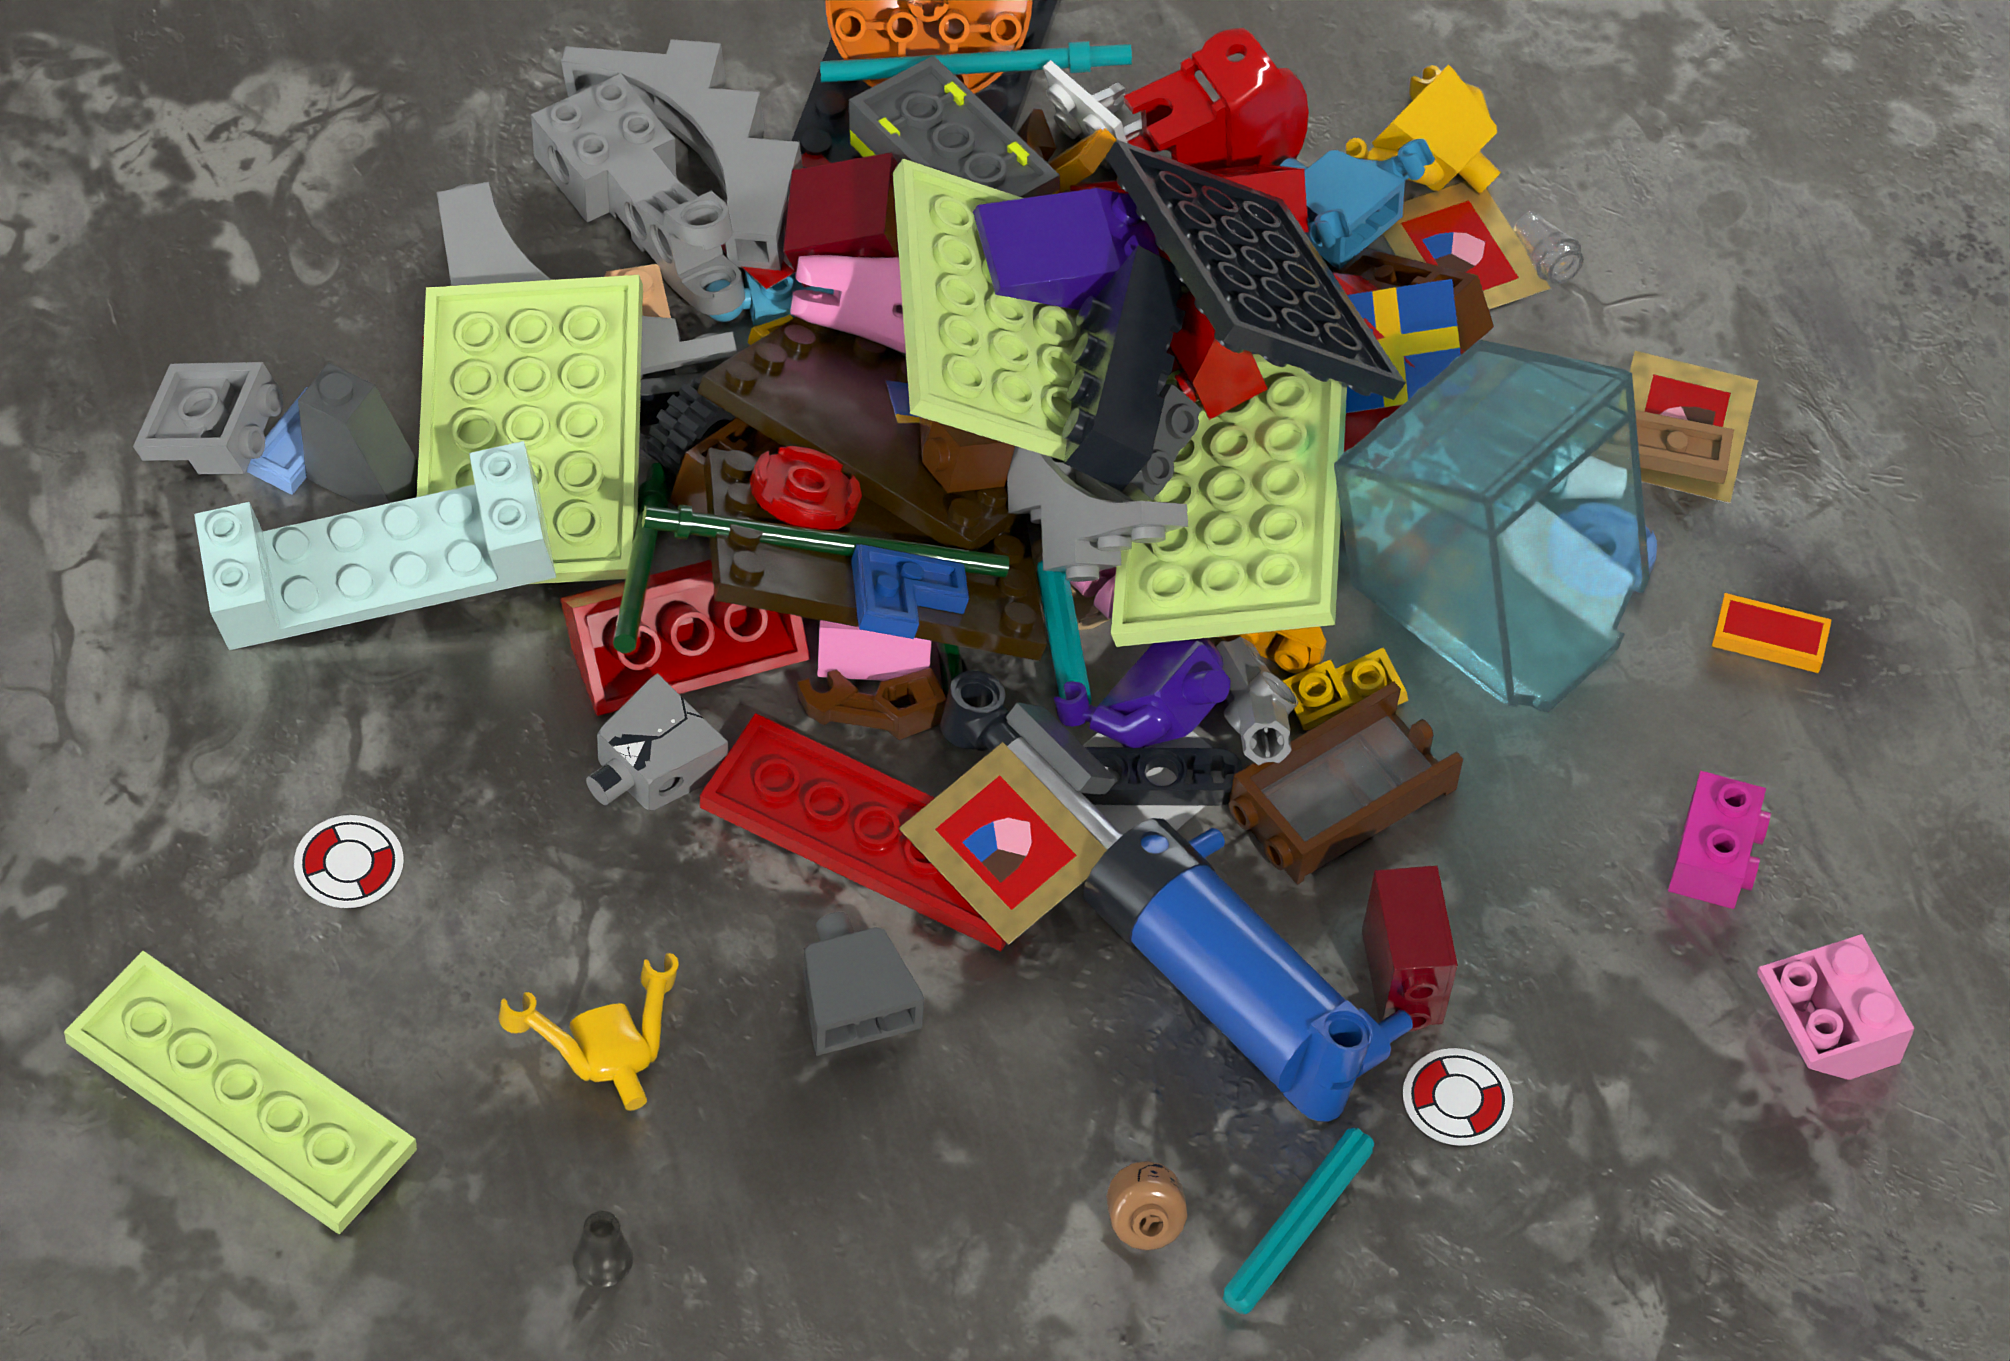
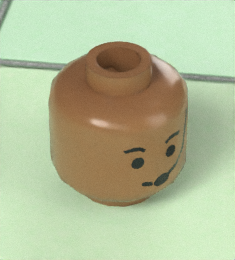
M1150 1161L1137 1162L1121 1169L1110 1182L1106 1195L1112 1228L1121 1241L1132 1248L1146 1251L1154 1250L1172 1243L1183 1231L1188 1216L1182 1184L1173 1171L1160 1163Z

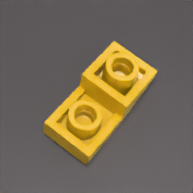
M1384 647L1338 668H1335L1330 659L1283 680L1298 700V705L1293 710L1303 730L1315 728L1393 681L1401 688L1398 705L1409 701L1407 691Z

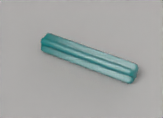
M1041 560L1037 565V577L1059 697L1066 700L1064 684L1069 681L1082 683L1086 687L1089 705H1091V693L1070 581L1066 580V572L1043 571V560Z

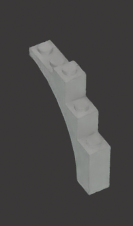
M670 39L667 54L566 46L561 62L568 97L621 73L662 124L697 151L717 177L727 200L732 224V236L725 243L727 258L739 268L744 266L781 270L785 256L784 241L792 170L803 168L800 143L778 139H762L765 126L760 92L724 89L726 74L721 43Z
M1015 446L1007 475L1009 513L1030 514L1031 523L1042 525L1043 571L1066 572V580L1073 582L1098 580L1099 571L1121 566V551L1132 549V542H1162L1166 540L1165 532L1188 527L1187 504L1135 501L1115 488L1064 464L1063 460Z

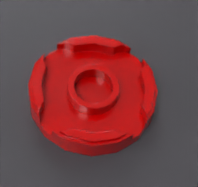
M787 446L779 448L778 454L769 455V451L761 454L750 478L752 495L760 506L777 519L798 527L820 530L839 529L852 521L862 497L860 484L853 474L849 480L841 472L843 467L841 463L829 455L809 448Z

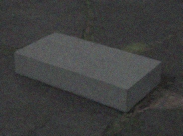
M1016 703L1005 717L1008 720L1007 723L1077 792L1106 795L1117 781L1043 706Z

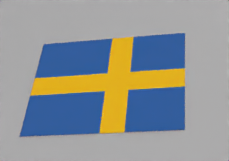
M1452 279L1347 295L1363 319L1366 318L1385 337L1378 339V342L1406 383L1394 400L1375 393H1371L1370 396H1364L1347 386L1346 413L1465 395ZM1404 357H1405L1410 363H1412L1415 367H1412V366L1408 365V364L1406 363Z

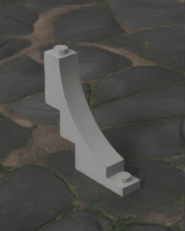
M489 182L475 185L462 184L454 189L437 192L451 286L551 280L529 261L510 237L500 219ZM642 315L641 379L710 371L738 353L733 332L723 334L707 333L698 336L696 339L681 342L675 318Z

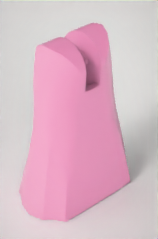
M833 255L799 256L796 280L809 286L833 289L834 293L829 294L812 290L794 291L790 308L791 315L810 323L863 337L906 354L899 258Z

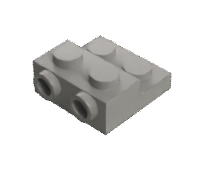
M263 362L170 364L133 448L142 461L189 460L198 474H245L251 459L260 458L264 452L265 436L263 431L269 417H276L282 411V391Z

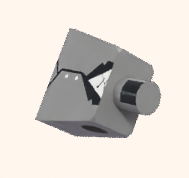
M656 674L599 730L597 734L598 760L602 767L588 776L586 783L593 796L603 805H608L628 791L645 809L656 810L708 784L728 754V741L659 674Z

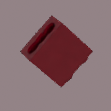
M892 152L792 170L784 253L795 273L799 256L833 255L899 258L893 172L898 163ZM801 283L804 288L811 287L809 285Z
M1438 865L1375 870L1362 926V935L1379 1022L1396 1011L1403 1010L1412 1018L1413 1026L1410 1031L1420 1030L1428 1025L1443 1024L1458 963Z

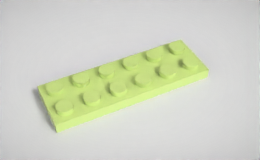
M144 951L64 1031L66 1043L339 1235L417 1150L414 1137Z

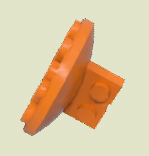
M825 0L826 16L831 36L844 60L1020 50L1029 28L1032 11V0ZM1003 72L959 74L955 76L975 94L990 85ZM870 79L863 81L871 87H874L887 79Z

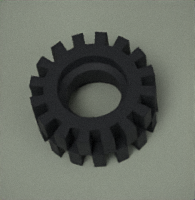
M699 377L692 379L691 385L686 383L680 387V395L678 397L672 395L667 401L669 407L666 411L660 410L656 417L660 421L658 424L651 426L649 434L653 437L647 440L649 456L676 476L679 474L687 451L737 418L697 393L702 380Z

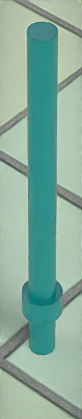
M1089 41L1068 42L1067 48L934 55L954 75L1044 70L1043 67L1050 60L1060 69L1069 68L1070 73L1091 72V67L1132 65L1131 44L1090 46ZM933 55L820 61L821 82L888 79Z

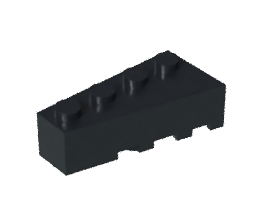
M1139 245L1097 297L1089 296L1079 310L1076 325L1081 327L1080 337L1072 354V362L1076 364L1075 377L1067 393V399L1072 402L1071 411L1062 432V437L1067 440L1064 464L1120 491L1127 487L1151 458L1165 398L1158 395L1172 372L1175 356L1167 353V350L1172 341L1173 334H1177L1182 329L1186 313L1185 310L1176 306L1180 297L1190 291L1187 285L1175 275V266L1171 261Z

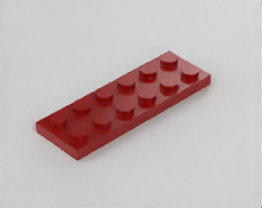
M757 713L754 714L700 794L701 809L1000 952L1006 944L1004 939L899 829L934 800L935 797Z

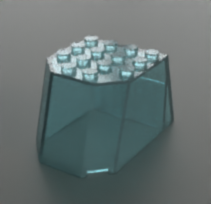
M1478 340L1461 356L1456 357L1446 369L1426 386L1418 389L1413 397L1393 414L1383 419L1373 431L1353 448L1345 451L1334 463L1351 585L1501 703L1511 707H1517L1518 705L1531 706L1542 712H1550L1619 649L1625 633L1617 630V627L1634 590L1640 593L1644 592L1650 579L1633 377L1631 372L1622 368Z

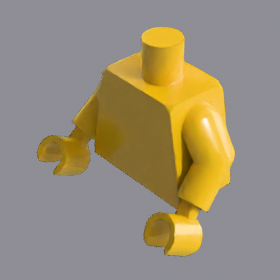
M1449 64L1442 71L1437 66H1427L1423 69L1422 79L1417 76L1410 78L1409 95L1413 101L1371 143L1374 147L1370 151H1367V144L1360 138H1352L1346 143V154L1352 157L1383 161L1397 156L1399 149L1409 141L1424 139L1435 161L1431 165L1424 166L1425 173L1420 179L1411 180L1408 178L1407 180L1428 186L1433 191H1440L1459 174L1481 194L1501 173L1480 152L1498 132L1497 125L1491 119L1483 92L1480 88L1463 82Z

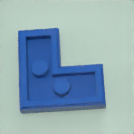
M862 544L856 545L851 562L858 627L860 630L914 639L919 626L917 606L959 614L964 613L969 600L964 564Z

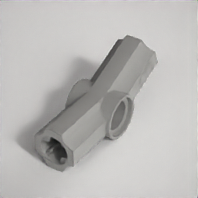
M1242 637L1228 642L1221 641L1216 648L1223 658L1224 665L1222 669L1231 681L1229 694L1226 697L1229 705L1224 709L1223 713L1232 727L1241 734L1245 756L1257 765L1265 762L1279 764L1292 750L1289 738L1290 726L1288 715L1298 705V700L1291 689L1268 670L1265 665L1266 663L1253 643Z

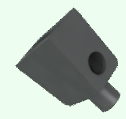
M833 912L820 918L816 923V930L820 941L809 944L804 948L803 961L804 985L816 1056L922 1029L924 1010L922 991L886 931L882 928L874 927L854 932L849 916L844 912Z

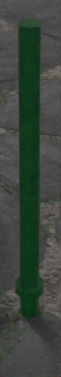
M679 505L677 510L645 506L642 517V528L674 532L675 538L687 540L689 534L715 538L716 534L728 536L731 523L763 531L760 542L852 557L856 545L862 544L964 564L965 572L1005 578L1009 569L1008 555L692 512V506Z

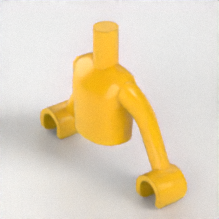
M666 953L664 959L665 972L655 971L650 966L649 960H644L640 979L647 992L642 1016V1035L637 1031L627 1006L618 1003L588 1010L572 1019L569 1028L573 1034V1039L560 1027L535 1010L537 1004L536 997L530 992L523 994V1012L510 1009L507 1000L503 998L498 1016L499 1023L503 1029L515 1034L523 1033L531 1027L560 1052L574 1073L581 1079L593 1082L614 1081L625 1109L628 1111L639 1109L646 1104L647 1098L636 1073L648 1068L650 1062L653 1063L657 1058L660 1047L664 993L670 991L674 986L679 965L678 958L672 953Z

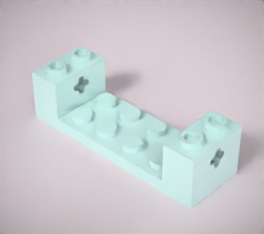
M524 441L469 453L475 481L474 485L267 531H262L250 502L194 514L210 613L228 649L234 650L556 578L538 482Z

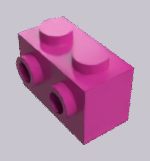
M1700 770L1686 817L1668 892L1734 909L1741 888L1752 891L1760 863V858L1750 856L1753 843L1763 845L1771 817V812L1761 810L1766 788Z

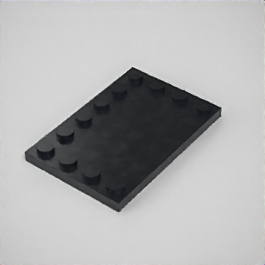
M1115 141L1106 158L1118 176L1117 183L1131 196L1137 206L1135 209L1136 213L1150 226L1156 236V245L1167 253L1175 266V275L1187 285L1195 298L1194 305L1208 318L1215 329L1214 336L1221 345L1236 353H1242L1243 350L1259 354L1265 360L1278 367L1283 368L1289 364L1303 369L1310 376L1322 382L1333 379L1345 383L1352 390L1364 396H1370L1371 393H1375L1392 400L1396 398L1406 382L1283 199L1123 141Z

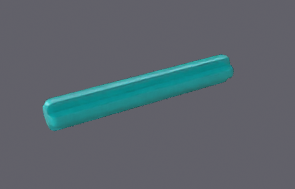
M1355 1127L1347 1129L1226 1285L1223 1301L1227 1306L1233 1308L1239 1314L1251 1312L1371 1156L1374 1141L1370 1135L1364 1134Z

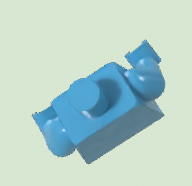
M1414 139L1404 144L1399 149L1397 156L1383 161L1358 159L1341 151L1332 150L1328 151L1309 168L1294 158L1286 159L1280 166L1304 169L1309 232L1305 233L1318 253L1332 266L1340 270L1403 217L1405 180L1408 178L1411 180L1420 179L1425 173L1424 166L1431 165L1435 158L1424 139Z

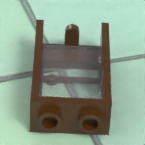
M1395 681L1291 741V752L1279 764L1275 762H1265L1261 765L1253 763L1234 775L1229 808L1234 820L1242 829L1251 830L1263 844L1265 854L1271 864L1278 870H1285L1297 885L1303 882L1308 874L1442 794L1446 796L1457 789L1464 759L1456 751L1438 762L1430 753L1434 734L1428 722L1421 719L1412 724L1409 729L1398 717L1396 710L1401 688Z

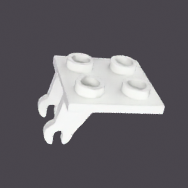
M1051 60L1043 67L1049 85L1046 93L1057 112L1054 120L1067 136L1075 139L1077 136L1085 139L1100 128H1106L1117 140L1127 143V141L1142 135V119L1123 127L1122 122L1112 114L1125 104L1124 92L1126 89L1120 83H1115L1105 90L1090 95ZM1105 157L1100 165L1110 170L1112 166Z

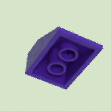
M1099 188L980 204L973 211L995 295L1080 310L1084 301L1089 296L1097 297L1138 245L1160 256L1155 243L1154 233L1148 223L1136 213L1135 209L1137 206L1129 194Z

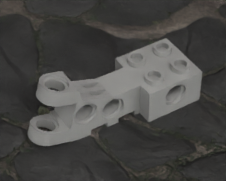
M621 73L531 114L535 159L586 222L609 212L615 219L619 217L631 231V239L642 252L646 250L658 264L661 275L668 285L697 311L707 315H722L732 312L741 306L745 300L741 272L735 264L723 255L721 247L732 236V224L728 206L714 192L709 191L698 197L676 178L675 138ZM727 280L730 282V285L719 291H705L714 281Z

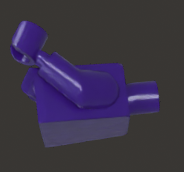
M1208 638L1153 643L1097 707L1089 705L1086 687L1082 683L1069 681L1064 684L1066 700L1061 697H1054L1057 716L1065 726H1079L1087 721L1090 723L1091 730L1121 743L1123 747L1141 748L1185 737L1191 733L1216 703L1226 699L1229 694L1231 681L1222 669L1224 663L1220 652Z

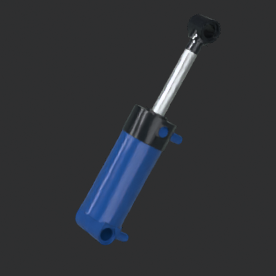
M969 670L959 673L952 680L940 722L941 732L945 738L955 746L964 749H977L978 751L987 749L993 751L1003 742L1107 849L1091 870L1084 885L1083 898L1133 949H1138L1301 1113L1316 1121H1331L1338 1118L1344 1111L1356 1078L1382 1063L1390 1056V1043L1412 1029L1413 1022L1411 1016L1403 1010H1398L1377 1023L1363 1008L1357 1010L1348 1000L1346 1001L1216 874L1214 868L1205 859L1207 856L1223 848L1225 839L1220 830L1210 828L1187 842L1164 818H1152L1136 825L1123 835L1081 792H1077L1007 723L1008 720L1005 717L1010 711L1003 705L1006 695L1004 687L998 679L982 671Z

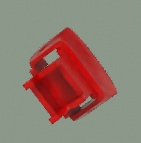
M1244 27L1230 28L1216 33L1205 42L1201 50L1192 53V60L1189 57L1181 62V70L1124 95V103L1132 114L1141 111L1142 135L1127 141L1128 144L1153 153L1162 150L1171 152L1172 160L1200 170L1257 164L1280 166L1288 158L1296 160L1303 147L1307 133L1309 110L1307 94L1302 82L1289 68H1277L1253 34ZM1234 54L1245 56L1240 61H1230L1228 59L1229 56ZM1201 70L1220 96L1218 100L1213 102L1195 77V72Z

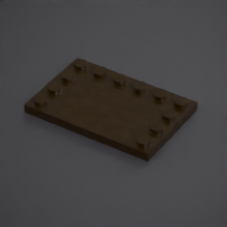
M795 317L710 370L702 377L698 394L784 447L797 446L814 449L833 457L843 465L841 472L849 480L852 474L855 476L860 484L863 496L946 547L977 551L1026 515L1009 513L1007 479L1004 487L948 493L922 463L920 422L898 423L886 380L908 383L907 363L905 356L890 347Z
M709 448L704 462L707 514L791 525L777 519L764 510L752 495L750 478L759 457L751 456L738 450L724 451ZM863 495L850 523L839 529L827 530L946 547ZM1024 515L977 550L979 552L1008 555L1009 569L1007 576L1004 578L965 572L969 600L964 613L959 614L917 606L919 626L914 638L1031 660H1041L1047 642L1026 516ZM731 523L728 536L716 534L715 538L709 537L715 601L858 627L851 556L760 542L763 531Z

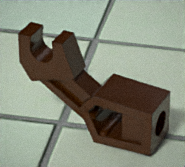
M932 668L882 681L876 695L858 693V689L837 669L827 672V683L831 690L826 693L814 691L809 678L797 682L798 697L808 717L824 726L832 721L886 730L898 740L940 725L947 700ZM908 703L910 705L907 708L902 707L900 708V710L896 708L898 706L905 705Z

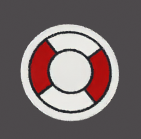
M338 816L319 823L306 833L295 852L294 870L299 884L313 899L332 907H361L379 900L395 886L403 869V851L397 837L384 824L364 816Z
M1448 1048L1431 1052L1412 1066L1404 1082L1403 1101L1411 1120L1426 1135L1446 1144L1467 1146L1487 1141L1504 1128L1512 1113L1513 1093L1506 1075L1493 1061L1474 1051Z

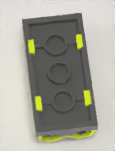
M934 55L849 99L850 144L863 157L892 152L898 164L902 159H906L1021 198L1059 193L1060 175Z

